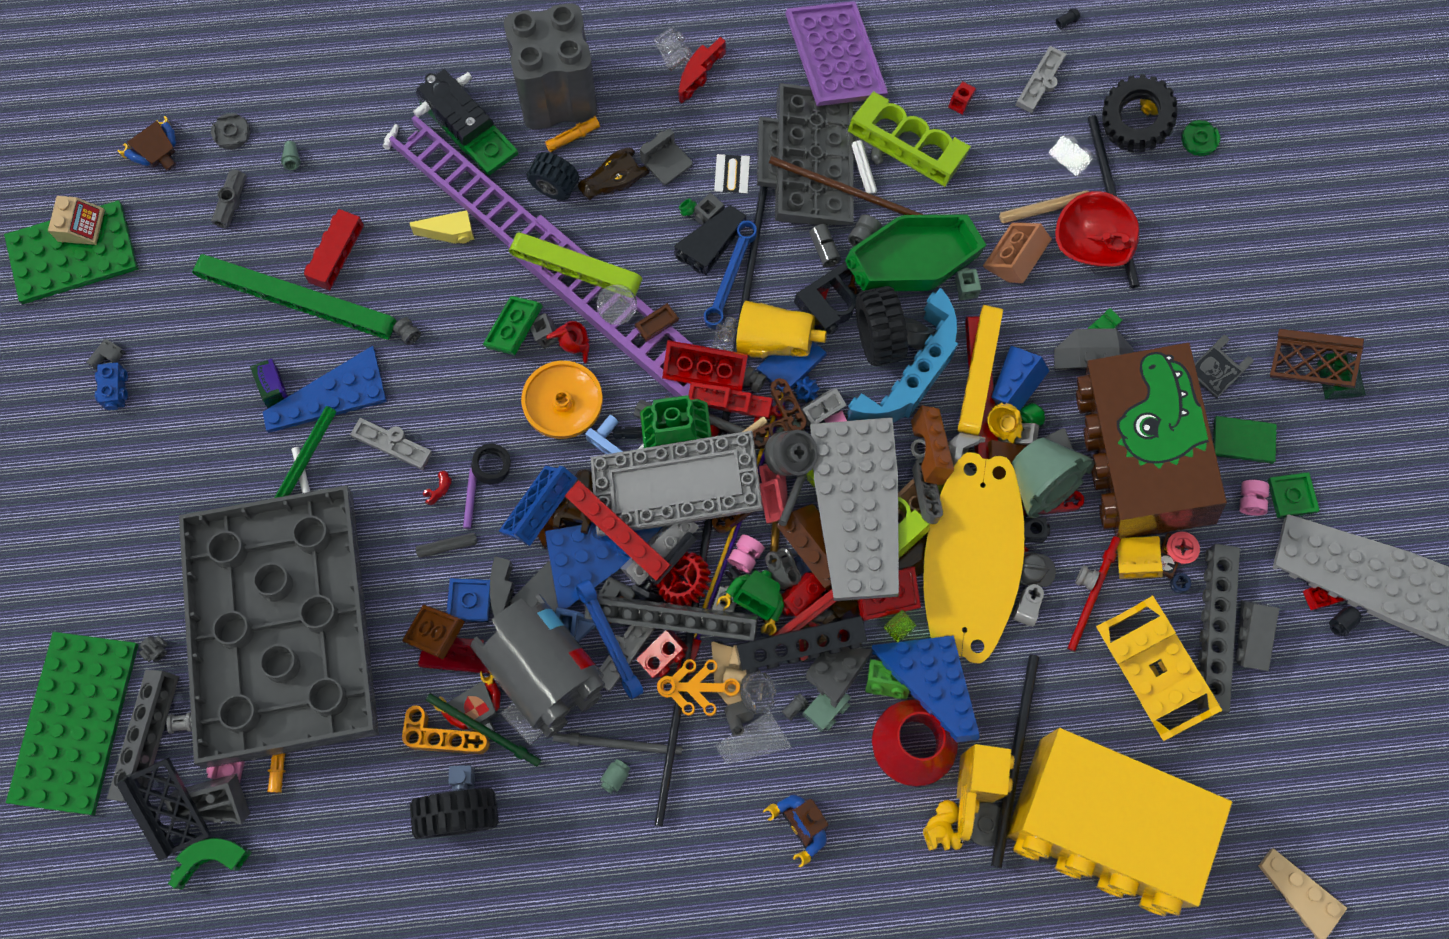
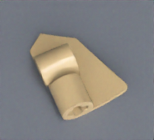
M713 641L711 643L712 657L718 665V669L714 673V683H724L727 679L733 678L739 682L741 688L739 694L734 697L727 696L725 692L717 693L727 705L740 702L743 698L748 674H746V670H740L735 646L730 647ZM730 685L728 687V691L734 692L736 690L735 685Z

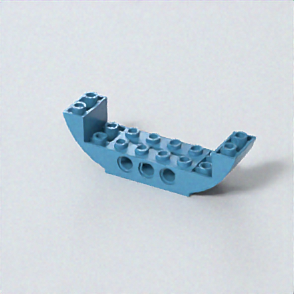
M939 288L936 293H931L924 308L926 313L923 319L936 326L935 330L937 331L935 334L928 337L923 350L917 352L912 365H908L902 374L901 380L895 382L889 397L886 395L879 405L861 393L858 399L854 397L850 402L849 410L846 413L848 415L847 421L892 418L894 423L904 417L909 419L952 360L958 343L955 342L957 319L950 299L942 288Z

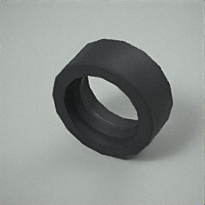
M493 443L484 444L473 454L471 463L472 473L482 483L498 484L509 474L511 465L510 455L500 445ZM485 454H495L502 459L503 468L497 474H487L479 467L480 458Z

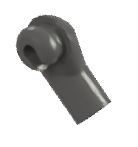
M873 147L870 158L875 165H879L884 161L882 157L883 151Z

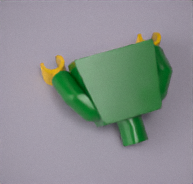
M754 570L751 575L745 574L735 578L725 591L727 594L718 599L716 606L720 601H725L727 604L723 609L725 611L728 609L730 599L733 597V602L766 621L770 618L769 622L761 627V633H764L768 626L771 629L769 636H771L777 630L775 622H778L784 608V601L780 593V584L772 579L771 572L767 570L762 572Z

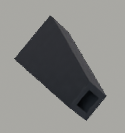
M731 205L679 241L674 246L675 257L680 262H686L691 265L694 271L707 275L738 235L737 227L742 221H746V215Z

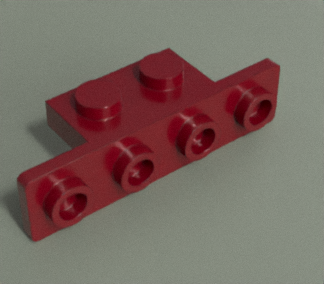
M456 637L444 659L421 651L418 666L422 668L490 674L471 648L473 639Z

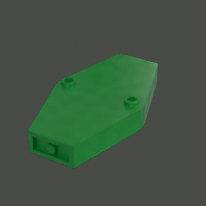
M968 214L902 215L851 248L845 261L862 291L885 286L893 288L894 291H929L937 288L956 274L957 271L978 258L986 247V243Z

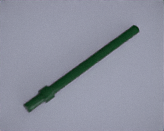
M429 693L425 701L511 751L516 758L524 759L536 767L540 764L541 759L528 752L526 747L521 744L519 746L433 694Z

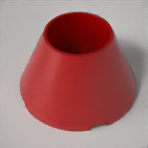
M905 700L890 706L879 717L872 733V746L876 762L887 776L903 785L917 787L932 784L941 779L951 769L956 759L958 742L940 725V721L933 714L930 715L924 709L919 700ZM907 722H920L931 729L936 740V748L932 757L916 758L904 750L900 742V729L903 724Z

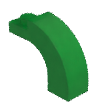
M218 838L201 840L188 846L176 857V860L182 865L175 868L172 872L171 880L168 884L174 889H183L196 870L202 864L212 860L221 862L232 871H239L252 852L241 844Z

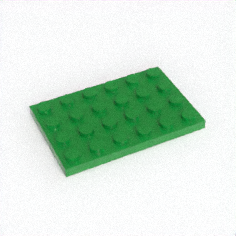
M119 200L99 206L105 211L96 245L58 242L48 232L50 221L4 234L18 300L22 305L139 270L123 206Z

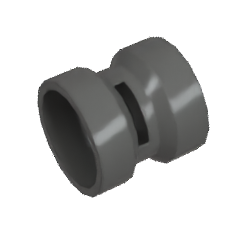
M408 317L400 319L393 327L394 332L397 335H401L402 341L406 345L414 343L421 336V331L417 327L412 326L413 323Z
M749 366L745 372L743 385L750 386L752 391L758 393L763 387L767 376L763 373L758 374L753 367Z

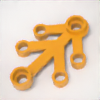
M692 659L686 660L683 667L672 677L664 676L658 681V693L665 698L672 697L682 708V712L686 716L694 714L695 706L690 702H686L679 692H688L703 708L707 716H713L717 711L716 706L713 703H709L700 692H725L727 696L734 697L739 694L741 689L739 682L733 678L727 679L724 683H700L710 673L717 671L718 665L714 660L706 661L705 666L687 683L679 682L687 673H693L696 670L697 665ZM688 663H693V669H686ZM709 663L715 664L713 670L707 668ZM667 683L672 685L669 691L664 690V686ZM730 685L736 686L734 692L728 691ZM687 705L692 706V711L690 713L685 712V707ZM708 706L714 707V711L712 713L706 712V708Z

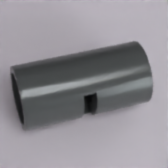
M820 224L813 227L809 234L823 267L836 265L841 261V257L828 226Z

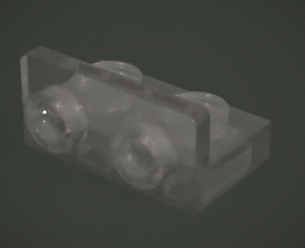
M670 27L654 39L670 71L685 61L689 62L693 55L687 45L685 46L683 42L685 37L681 31L677 32L673 27Z

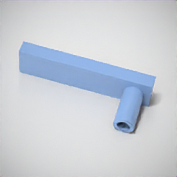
M609 415L596 432L590 428L585 433L587 441L605 454L623 452L606 440V437L619 421L614 416Z

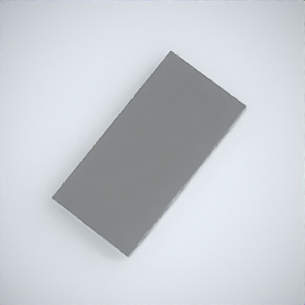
M752 430L590 457L593 493L634 531L763 510ZM596 526L597 535L605 536L606 534Z

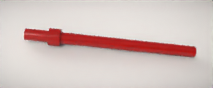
M1113 536L1108 550H1105L1103 554V562L1099 569L1098 579L1090 591L1067 647L1070 651H1076L1110 565L1116 559V551L1121 541L1116 536Z

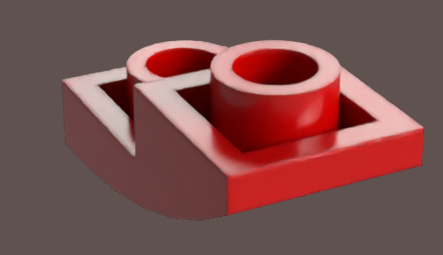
M1318 586L1303 591L1310 610L1346 601V599L1339 596L1334 598L1328 595L1329 591Z

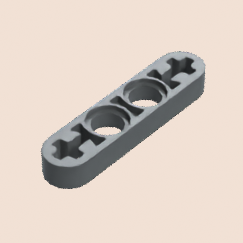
M919 458L913 465L912 472L921 516L927 523L937 524L943 515L937 484L928 483L929 485H926L922 482L924 478L921 465L924 458Z

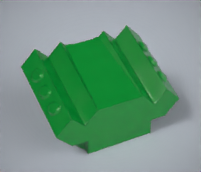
M689 395L653 400V405L646 406L640 412L644 448L711 437L708 403L700 399L690 400Z

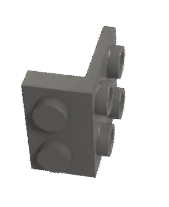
M670 128L659 132L656 138L644 143L640 148L641 162L663 185H668L692 167L691 159L676 145L674 132Z

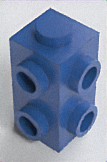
M118 362L98 364L97 372L95 373L97 391H95L96 402L106 410H117L120 407H125V400L128 398V392L125 388V381L128 380L126 369Z

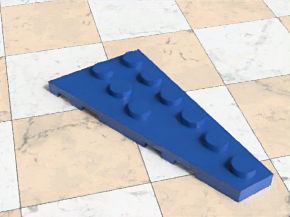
M373 346L369 347L263 411L266 431L270 433L316 421L326 406L335 409V415L387 402L375 348Z

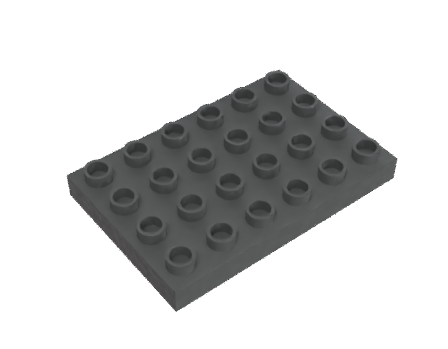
M345 485L179 515L194 764L204 769L379 735L354 500L349 487Z

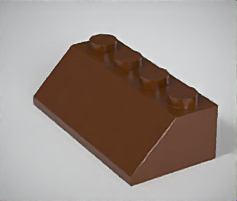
M811 504L792 511L786 526H781L779 523L776 526L824 588L830 591L832 585L820 512Z

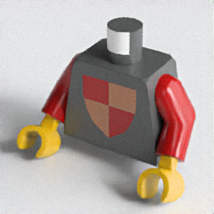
M480 672L482 682L446 703L491 730L496 731L491 720L498 716L497 711L500 708L501 692L491 673L489 677H484L482 672ZM434 706L450 724L462 730L470 729L472 732L475 731Z

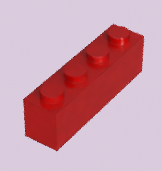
M338 209L336 215L332 216L328 230L323 233L319 247L314 250L313 258L304 270V276L310 284L329 291L331 290L364 227L359 216Z

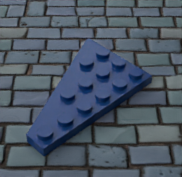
M594 523L591 524L588 534L581 533L582 525L545 531L558 608L567 609L580 599L575 589L577 584L588 579L595 588L618 571L631 558L607 535L598 536ZM662 527L637 530L635 532L648 542Z
M953 635L872 645V654L876 655L882 661L883 666L889 669L891 674L911 691V695L920 701V704L930 715L933 714L940 721V725L950 733V736L956 742L979 740V731Z

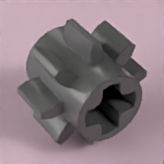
M149 636L140 644L143 650L139 654L148 662L151 660L158 662L167 654L165 647L168 644L159 636L156 638Z

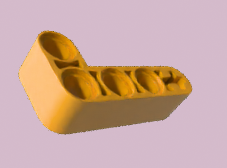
M411 706L405 713L402 740L411 749L467 754H483L489 749L490 743L488 738L479 732L427 728L428 714L420 706ZM416 712H421V719L417 722H413V714ZM418 733V741L410 744V736ZM434 735H440V742L437 745H431V738ZM460 736L462 743L458 747H453V739ZM480 738V740L483 742V744H480L477 748L474 744L468 743V740H470L471 742H478Z

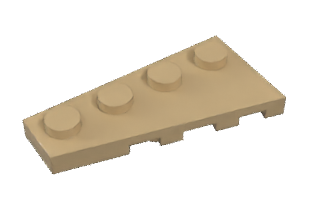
M1270 849L1259 864V868L1273 886L1282 893L1288 905L1297 912L1303 924L1315 935L1314 938L1326 939L1347 910V907L1275 849Z

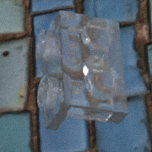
M1063 134L1048 153L1078 177L1087 165L1094 161L1091 158L1093 153L1086 147L1083 149L1078 147V141L1073 136L1069 135V137H1066Z

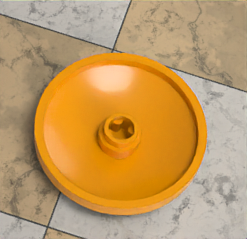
M554 361L539 367L530 375L523 387L521 403L527 421L536 431L550 438L567 439L586 432L594 425L602 410L603 396L597 378L585 366L572 361Z

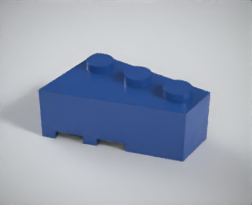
M1010 346L992 394L995 404H1012L1020 411L1049 372L1043 358L1020 348Z

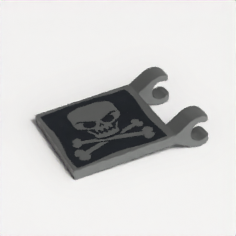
M1223 335L1195 363L1199 383L1215 398H1218L1254 362L1250 356H1247L1237 365L1221 351L1230 340L1226 335Z

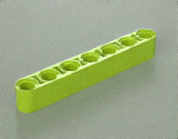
M516 233L509 248V253L514 257L630 298L636 296L643 280L635 272L524 233Z

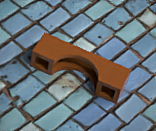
M921 405L912 418L911 425L914 436L925 439V456L921 465L924 482L943 486L953 473L954 466L940 409Z

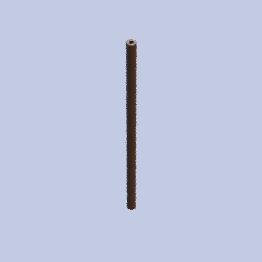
M771 156L769 164L902 215H924Z

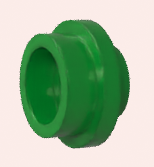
M690 198L686 199L679 205L680 214L682 216L692 215L697 203Z

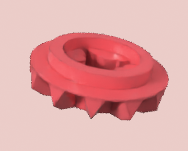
M1188 532L1174 533L1168 538L1165 546L1168 551L1167 555L1173 559V562L1181 563V565L1192 563L1200 553L1198 540ZM1181 543L1185 548L1189 549L1184 551L1183 555L1181 553V550L1176 548L1179 547Z

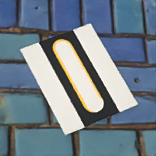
M717 154L714 191L748 193L750 156Z

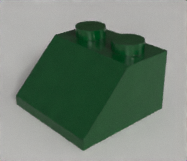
M1334 353L1326 354L1323 358L1328 362L1336 357ZM1346 354L1342 357L1347 364H1350L1356 360V358L1350 354ZM1339 359L1330 364L1335 373L1345 367ZM1321 360L1317 362L1318 367L1323 365ZM1327 367L1319 371L1320 378H1328L1332 375ZM1360 369L1355 388L1322 384L1325 400L1363 397L1366 395ZM1346 370L1338 376L1342 381L1351 382L1353 375Z

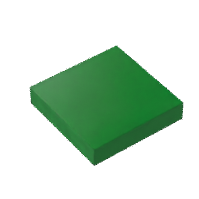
M1309 472L1270 477L1267 480L1277 518H1284L1288 514L1299 516L1314 514L1320 511Z

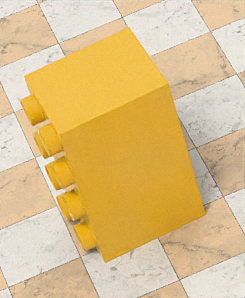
M1058 728L1039 741L1010 820L1007 838L1016 841L1013 851L1021 856L1038 861L1040 857L1049 858L1051 856L1058 859L1055 870L1076 879H1081L1082 875L1086 877L1097 876L1099 877L1097 888L1108 894L1123 898L1124 894L1130 896L1138 894L1142 896L1139 904L1141 908L1160 916H1166V913L1179 916L1182 908L1199 907L1232 801L1062 728Z

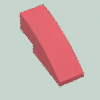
M765 464L759 466L762 481L760 490L766 523L770 524L780 520L788 500L786 476L776 475Z

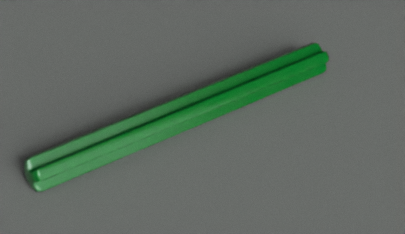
M329 406L324 408L274 498L291 494L336 414L335 409Z

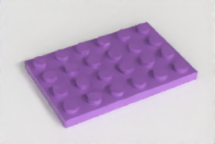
M855 1L788 8L785 14L817 106L867 100L873 91L883 97L887 96V88Z

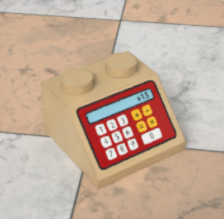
M57 196L48 232L58 242L96 245L105 210L77 197Z

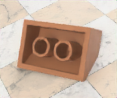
M1011 223L983 267L1007 282L1024 283L1052 239L1041 223Z

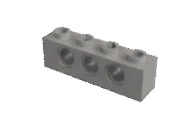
M694 521L664 526L647 543L665 558L688 531L693 534L699 527ZM632 558L620 568L637 585H640L649 576Z

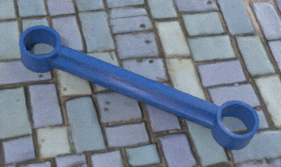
M742 221L737 227L738 241L712 307H709L704 312L705 324L710 329H718L724 323V306L748 244L757 237L756 225L752 221ZM745 227H750L754 230V233L746 237L741 235L740 231ZM711 313H718L721 319L717 323H710L707 321V316Z
M588 579L575 586L576 592L581 601L586 605L622 679L621 683L624 691L631 700L644 693L642 685L633 674L597 600L594 586Z

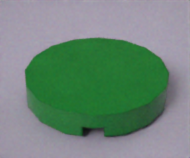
M1196 120L1185 127L1182 132L1181 141L1188 152L1197 156H1206L1216 150L1220 143V134L1216 127L1211 126L1210 122Z

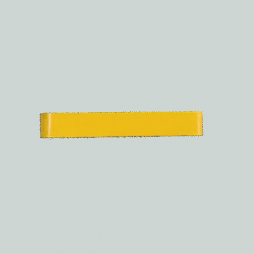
M987 305L982 306L958 432L975 436L979 435L1002 320L1003 309Z

